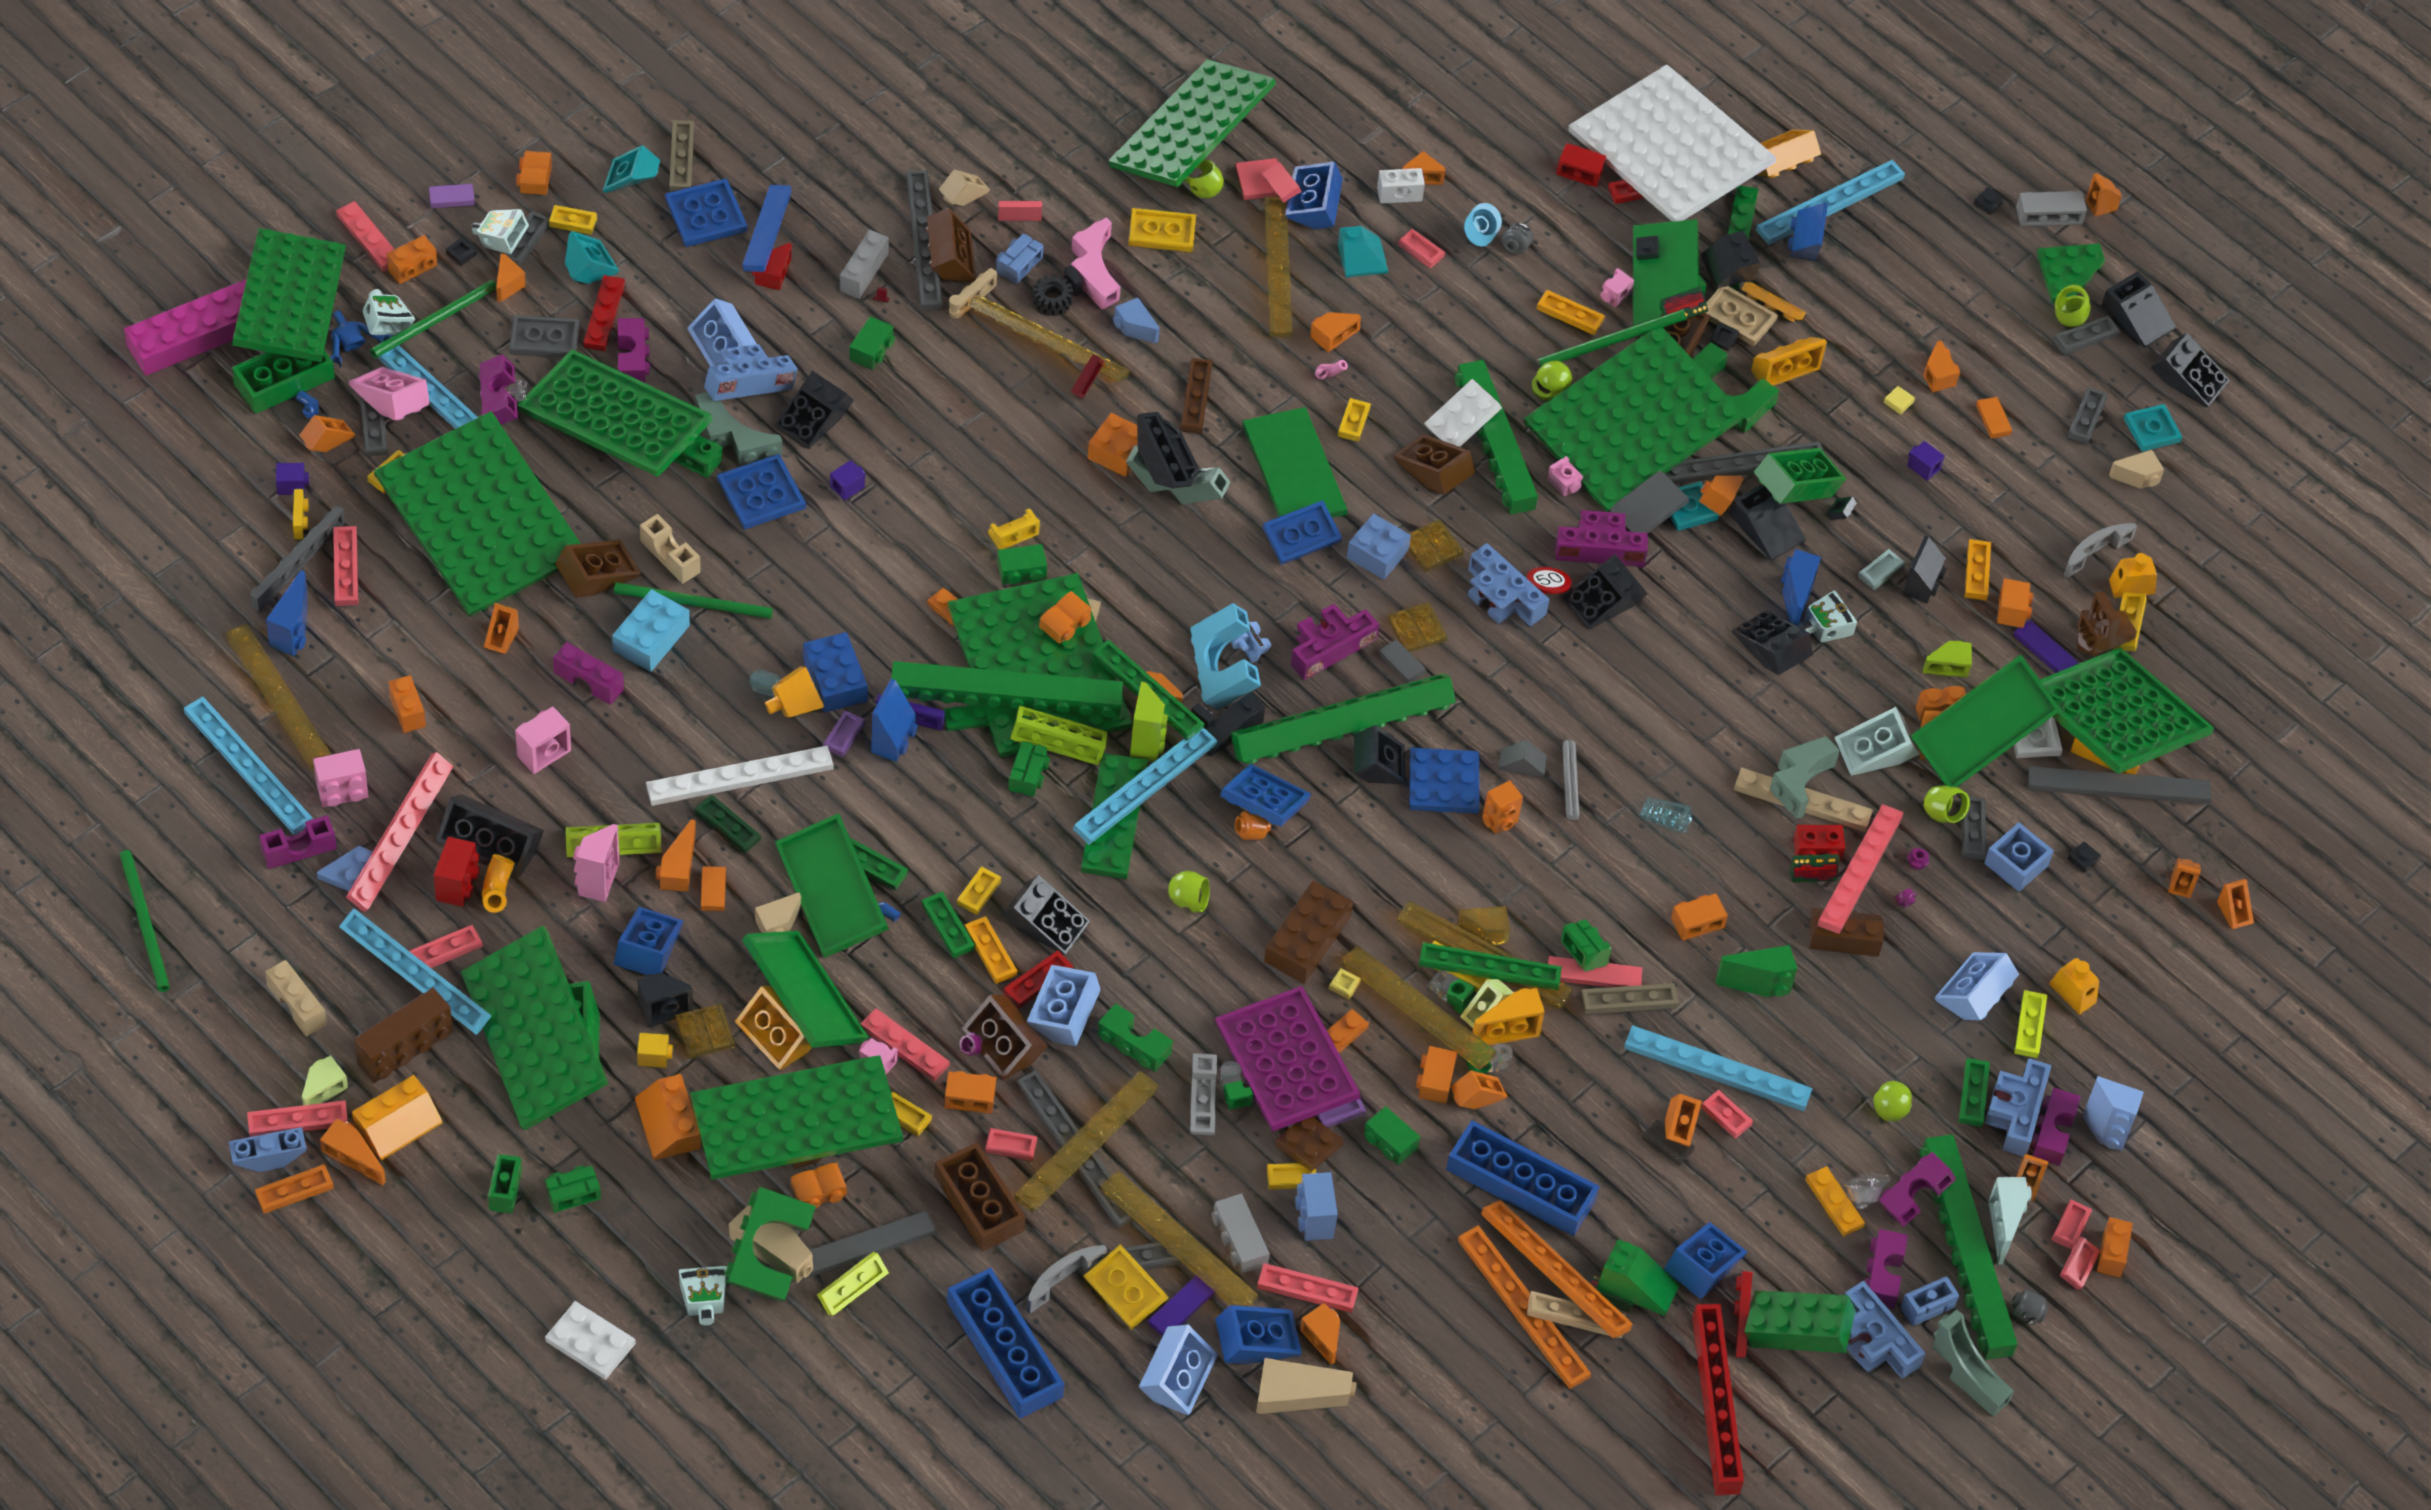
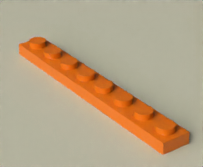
M1501 1200L1483 1208L1481 1215L1613 1339L1631 1330L1633 1323Z
M1479 1225L1458 1237L1459 1244L1568 1388L1572 1389L1589 1379L1591 1372L1552 1321L1527 1315L1530 1292Z

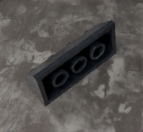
M460 794L450 798L436 841L445 845L447 838L452 837L474 842L476 844V853H479V860L490 864L493 854L504 856L515 863L511 874L520 877L536 854L544 830Z

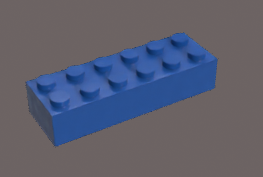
M1473 1120L1470 1121L1451 1151L1446 1170L1572 1236H1575L1594 1205L1600 1187Z
M992 1268L948 1288L947 1303L1019 1419L1063 1398L1064 1382Z

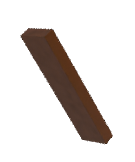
M1191 358L1180 431L1202 434L1213 360Z

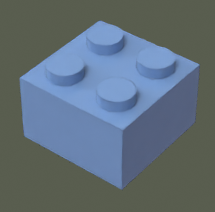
M1373 513L1350 540L1347 559L1384 580L1408 552L1411 535Z
M2018 822L1989 848L1984 864L2020 892L2049 866L2054 850Z
M1331 1172L1302 1174L1301 1184H1297L1298 1196H1295L1296 1211L1300 1210L1301 1216L1298 1217L1299 1232L1304 1233L1305 1241L1334 1239L1338 1214Z

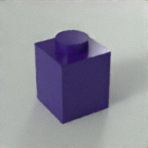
M1924 440L1919 446L1915 445L1909 451L1907 466L1928 481L1941 469L1945 455Z
M850 460L830 473V488L845 501L865 488V472L862 467L857 466Z
M276 463L277 494L294 495V489H303L305 494V485H309L310 479L309 472H305L304 463Z

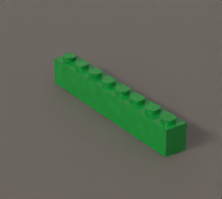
M1484 360L1458 365V371L1455 374L1457 387L1462 389L1473 379L1502 407ZM1502 407L1475 434L1477 438L1480 437L1483 454L1487 455L1489 459V469L1495 474L1496 487L1501 490L1503 505L1508 507L1510 515L1536 510L1538 495Z

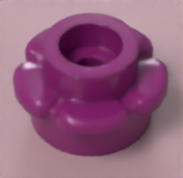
M1913 848L1907 854L1908 863L1913 869L1920 870L1929 864V854L1926 850Z
M1911 888L1900 892L1895 896L1898 902L1897 905H1902L1904 908L1916 902L1915 896H1917V893H1914Z
M973 1032L967 1033L960 1040V1049L968 1056L978 1055L981 1051L982 1040Z

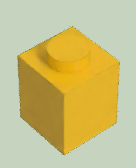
M640 1033L637 1050L638 1066L667 1068V1060L672 1059L673 1045L669 1044V1035Z

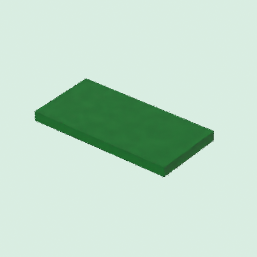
M1697 219L1633 225V326L1659 318L1662 314L1659 308L1662 299L1699 287ZM1658 236L1659 258L1637 260L1636 238Z
M1306 407L1243 420V429L1279 517L1322 500L1332 518L1347 515L1348 509Z
M2018 655L1911 734L1910 738L1944 785L1950 788L1958 787L2061 711V709L2023 656Z
M839 813L775 841L796 893L799 892L801 895V906L824 958L889 930Z
M799 931L753 933L744 936L742 942L812 1048L862 1044L868 1039V1035Z

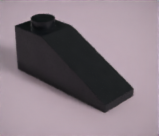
M1251 692L1234 702L1206 729L1218 740L1216 746L1207 752L1210 757L1233 743L1231 732L1264 722L1265 706Z

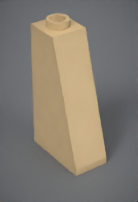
M751 1206L743 1209L729 1223V1235L733 1241L736 1238H741L743 1230L739 1229L743 1216H748ZM768 1223L762 1225L756 1231L753 1238V1252L755 1256L771 1265L777 1271L793 1276L792 1281L796 1284L803 1277L809 1276L813 1269L812 1253L791 1227L779 1223Z
M1265 1358L1256 1413L1266 1414L1348 1406L1349 1397L1355 1396L1357 1382H1352L1353 1372Z

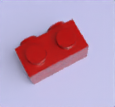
M1843 825L1796 826L1793 837L1795 855L1839 854V861H1842L1845 851Z

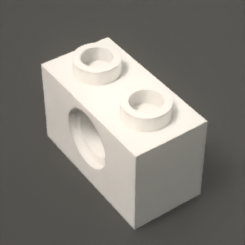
M1422 168L1379 170L1377 189L1380 203L1422 201L1425 186Z

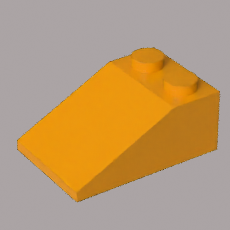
M1524 988L1513 992L1477 1018L1474 1022L1470 1043H1477L1478 1048L1539 1037L1545 1011L1537 988Z

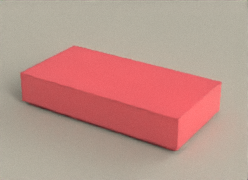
M1280 162L1262 173L1265 180L1283 203L1302 192L1298 184Z
M999 201L998 221H1041L1042 201Z
M1413 229L1398 240L1399 247L1430 269L1445 255L1442 249Z
M990 1128L985 1153L1033 1161L1038 1136Z
M2070 1199L2051 1240L2072 1250L2093 1209Z
M2078 1238L2059 1276L2075 1289H2081L2100 1250L2085 1238Z

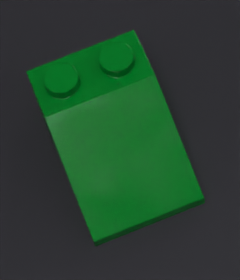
M1790 945L1722 956L1715 980L1716 985L1765 997H1783L1790 994L1797 972V966Z
M1618 1239L1603 1268L1597 1289L1665 1316L1680 1284L1641 1248Z

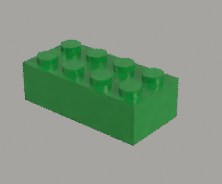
M325 350L322 362L265 352L232 367L234 385L255 414L297 396L302 390L306 392L335 378L333 361Z
M1821 448L1768 453L1754 471L1759 478V482L1767 487L1772 493V497L1780 504L1832 498L1846 481L1845 476Z
M1755 1290L1744 1332L1752 1348L1846 1353L1856 1311L1849 1295Z

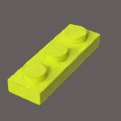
M2024 990L2014 1054L2038 1058L2047 1001L2046 994Z
M872 1252L823 1289L817 1296L827 1314L833 1316L889 1272L878 1253Z

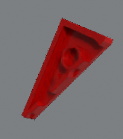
M1742 1271L1736 1277L1735 1290L1739 1291L1738 1301H1734L1733 1315H1737L1735 1357L1746 1358L1747 1336L1744 1331L1750 1312L1753 1272Z

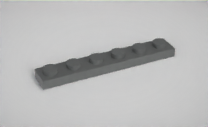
M336 505L331 511H328L322 521L317 526H313L308 535L295 545L294 550L288 556L282 558L274 571H270L265 580L259 586L253 588L250 594L252 609L260 612L334 535L333 527H342L345 524L344 509Z

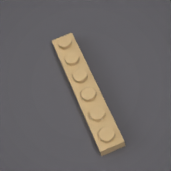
M1741 767L1734 787L1735 791L1784 806L1770 791L1773 777ZM1805 788L1808 797L1805 813L1866 832L1873 809Z

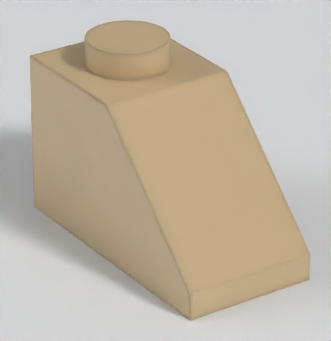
M953 170L939 188L946 202L951 205L957 204L965 206L990 191L989 187L978 176L958 170Z
M2149 450L2114 461L2109 476L2112 479L2141 489L2148 486L2153 487L2160 483L2164 468L2154 452Z
M798 892L755 908V921L761 933L791 930L801 909L800 893Z

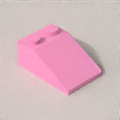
M383 366L348 381L349 386L378 413L392 420H401L405 415L419 412L421 408L430 405L425 379Z

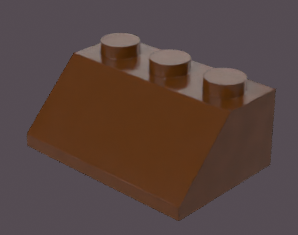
M950 207L928 216L926 231L929 236L930 243L928 244V249L931 253L930 266L933 272H937L942 279L973 283L976 280L971 230Z
M1811 907L1809 949L1879 957L1884 938V921L1881 915L1851 912L1840 934L1819 927L1818 921L1824 909Z
M989 995L961 1028L965 1034L973 1032L981 1038L980 1052L1002 1079L1005 1080L1034 1063L1047 1047V1044L1027 1024V1020L1006 995Z

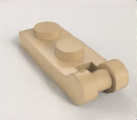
M989 268L985 273H981L970 286L967 285L959 295H952L949 299V316L954 319L960 318L997 285V272Z

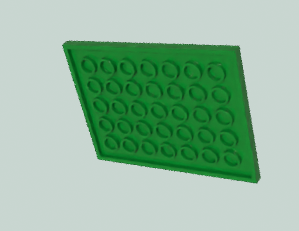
M1662 327L1649 331L1524 418V423L1558 460L1566 456L1569 458V463L1583 476L1581 480L1582 486L1606 512H1609V509L1657 472L1661 470L1666 474L1743 420L1745 414Z
M492 411L374 470V475L469 617L556 573L559 569L555 563L565 546L581 544Z
M1078 573L948 601L947 607L968 668L1117 681L1116 677L1092 657V651L1103 644L1092 610L1089 623L1084 627L1080 626L1077 628L1073 637L1068 641L1064 640L1061 643H1057L1039 627L1042 615L1071 591L1090 606ZM1123 696L1120 717L1108 718L1103 715L1091 714L1086 716L1080 713L1040 711L1107 731V733L1132 728V721ZM982 705L986 712L988 725L999 757L1017 754L1021 742L1011 740L1010 738L1016 722L1018 709ZM1022 716V718L1033 720L1031 717ZM1046 723L1049 726L1055 727L1051 723ZM1068 729L1072 733H1077L1074 730Z

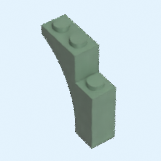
M708 392L695 395V407L712 414L713 421L703 430L706 439L715 441L722 448L732 445L739 465L750 464L777 454L782 455V439L780 435L762 433L744 426L728 413L720 400L713 401Z
M1137 445L1134 446L1126 460V463L1149 492L1170 489L1181 504L1221 499L1231 483L1219 467L1199 468L1192 486L1171 489L1154 483Z
M1827 736L1784 750L1778 766L1780 771L1774 773L1770 791L1796 819L1804 817L1808 804V797L1805 791L1807 782L1815 775L1835 767L1840 750Z
M1956 1309L1951 1315L1945 1314L1938 1322L1939 1328L1933 1335L1935 1340L1932 1348L1951 1364L1953 1370L1950 1379L1994 1417L2010 1402L2014 1390L1982 1358L1969 1336L1964 1315Z

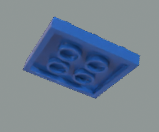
M727 178L665 194V201L685 247L747 232L746 221Z
M780 454L717 475V481L744 530L806 509V502Z
M1410 748L1409 810L1478 814L1479 751Z
M1250 764L1222 789L1220 796L1227 799L1231 804L1247 809L1253 815H1259L1267 819L1273 825L1283 826L1309 801L1311 793Z

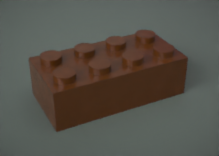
M1312 880L1267 945L1264 963L1305 984L1350 919L1353 901Z
M434 988L423 993L354 1038L357 1065L373 1083L387 1078L398 1067L407 1065L412 1058L420 1053L427 1052L433 1044L449 1037L453 1032L450 1005Z
M978 1142L935 1162V1179L981 1251H985L1025 1231V1215Z

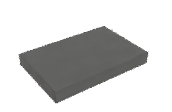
M514 315L509 354L564 358L572 349L577 351L580 319Z
M1660 470L1609 509V512L1625 513V529L1628 532L1648 533L1689 503V498Z

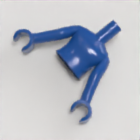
M338 310L332 314L339 326L331 333L332 356L330 358L333 363H337L341 368L342 358L339 356V344L343 346L346 352L355 350L364 345L366 341L360 330L368 335L370 333L367 325L357 321L347 322L341 311ZM388 334L370 335L380 343L392 337Z

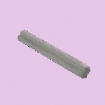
M1565 740L1563 742L1566 818L1568 820H1577L1579 818L1576 744L1573 740Z

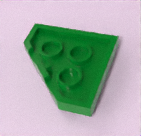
M2100 243L2038 248L2037 257L2052 303H2055L2057 295L2065 287L2077 285L2084 289L2105 261ZM2070 292L2066 297L2077 296L2079 292Z

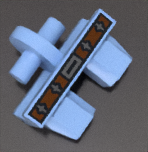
M1249 622L1250 631L1232 640L1231 645L1234 649L1241 648L1251 662H1257L1261 654L1269 651L1271 643L1268 638L1260 639L1258 636L1260 626L1257 622Z

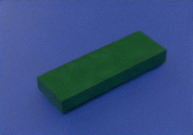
M712 794L695 807L696 814L744 854L761 841V835Z

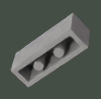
M2082 191L2020 193L2016 205L2020 226L2083 224L2087 212Z
M872 230L867 232L840 274V292L860 299L888 255L889 237Z
M1242 1193L1216 1201L1214 1212L1211 1213L1214 1225L1219 1226L1221 1230L1220 1236L1225 1247L1228 1246L1231 1252L1230 1260L1234 1267L1237 1266L1240 1274L1262 1268L1263 1263L1268 1264L1269 1251Z

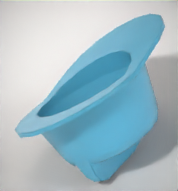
M1481 203L1474 207L1464 222V231L1470 242L1480 247L1491 243L1501 228L1502 219L1499 211L1488 203Z

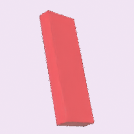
M470 925L409 951L430 968H433L479 949L483 945L473 925Z

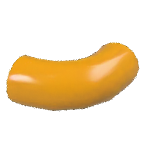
M493 854L482 888L483 905L487 911L492 913L500 912L506 906V888L515 865L512 860L501 855Z

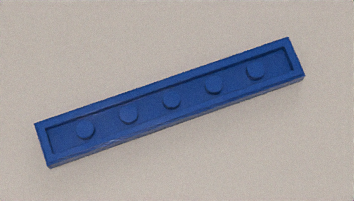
M769 186L743 262V271L765 272L792 193L791 186Z

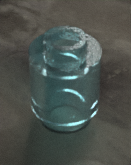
M758 669L756 672H752L749 685L752 686V691L774 697L775 695L771 687L783 678L779 674Z

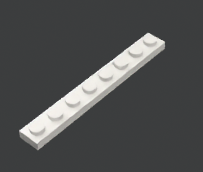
M828 746L648 781L646 782V788L651 806L833 770V761Z

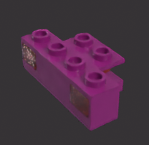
M1581 510V521L1578 522V528L1559 526L1555 542V560L1603 564L1615 554L1625 566L1644 567L1648 552V533L1626 532L1625 513Z
M1332 604L1321 610V624L1316 626L1311 616L1297 624V629L1301 635L1297 636L1296 640L1300 645L1292 650L1291 666L1303 680L1377 640L1379 623L1367 609L1347 619L1335 604Z

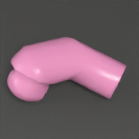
M1342 359L1334 364H1320L1316 368L1315 376L1320 380L1326 377H1334L1347 369V362Z

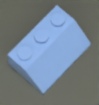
M716 298L687 328L710 366H716V363L725 362L719 353L721 349L756 345L755 340L733 304Z
M1973 952L1935 996V1000L1964 1020L1978 1021L1986 1017L1987 1012L2000 1000L2002 994L2012 986L2019 973L2007 953Z
M1051 965L1027 1019V1024L1055 1043L1077 1046L1101 990L1096 973Z
M2097 1076L2082 1117L2100 1144L2110 1149L2123 1150L2137 1115L2143 1091Z
M1189 1325L1167 1327L1139 1388L1153 1402L1185 1415H1190L1218 1353Z

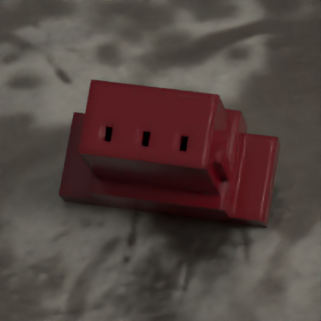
M878 287L873 300L888 303L890 298L887 297V289Z

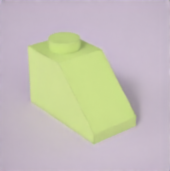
M1499 979L1486 980L1460 1017L1473 1028L1477 1018L1507 998L1513 991Z
M331 1055L325 1059L317 1060L309 1068L302 1094L303 1105L323 1103L348 1088L345 1073Z

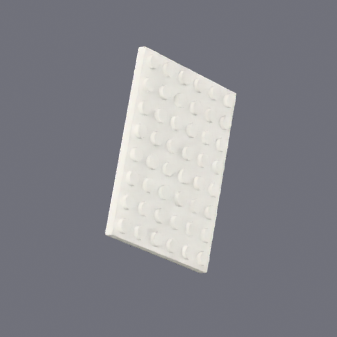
M1668 65L1663 66L1568 125L1571 134L1591 151L1606 155V164L1672 222L1687 219L1776 162V157Z

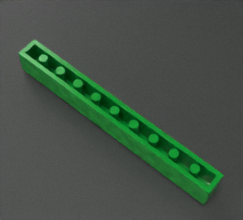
M893 661L891 679L896 680L906 698L919 699L921 701H942L944 703L957 702L967 705L979 704L990 707L1002 706L1018 709L1020 705L1036 711L1070 712L1086 716L1091 714L1103 715L1108 718L1120 717L1123 681Z
M1442 673L1231 732L1236 759L1245 764H1252L1261 757H1277L1279 752L1286 750L1287 752H1295L1301 749L1300 746L1320 745L1322 740L1329 738L1330 740H1338L1343 738V734L1350 732L1351 734H1357L1365 728L1374 725L1381 728L1386 726V722L1405 721L1407 716H1423L1432 709H1448L1450 704L1456 703L1452 680L1450 676Z
M1954 1135L1926 1138L1923 1147L1920 1148V1157L1928 1156L1933 1152L1951 1169L1956 1178L1940 1195H1937L1934 1191L1932 1195L1934 1203H1938L1940 1209V1223L1944 1224L1946 1229V1243L1952 1249V1263L1954 1266H1957L1959 1272V1286L1963 1287L1965 1292V1306L1967 1309H1970L1972 1315L1971 1326L1978 1335V1349L1980 1352H1983L1985 1360L2011 1357L2017 1348V1340Z

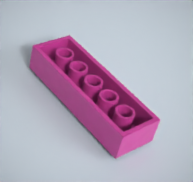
M246 279L124 328L126 345L145 376L233 341Z

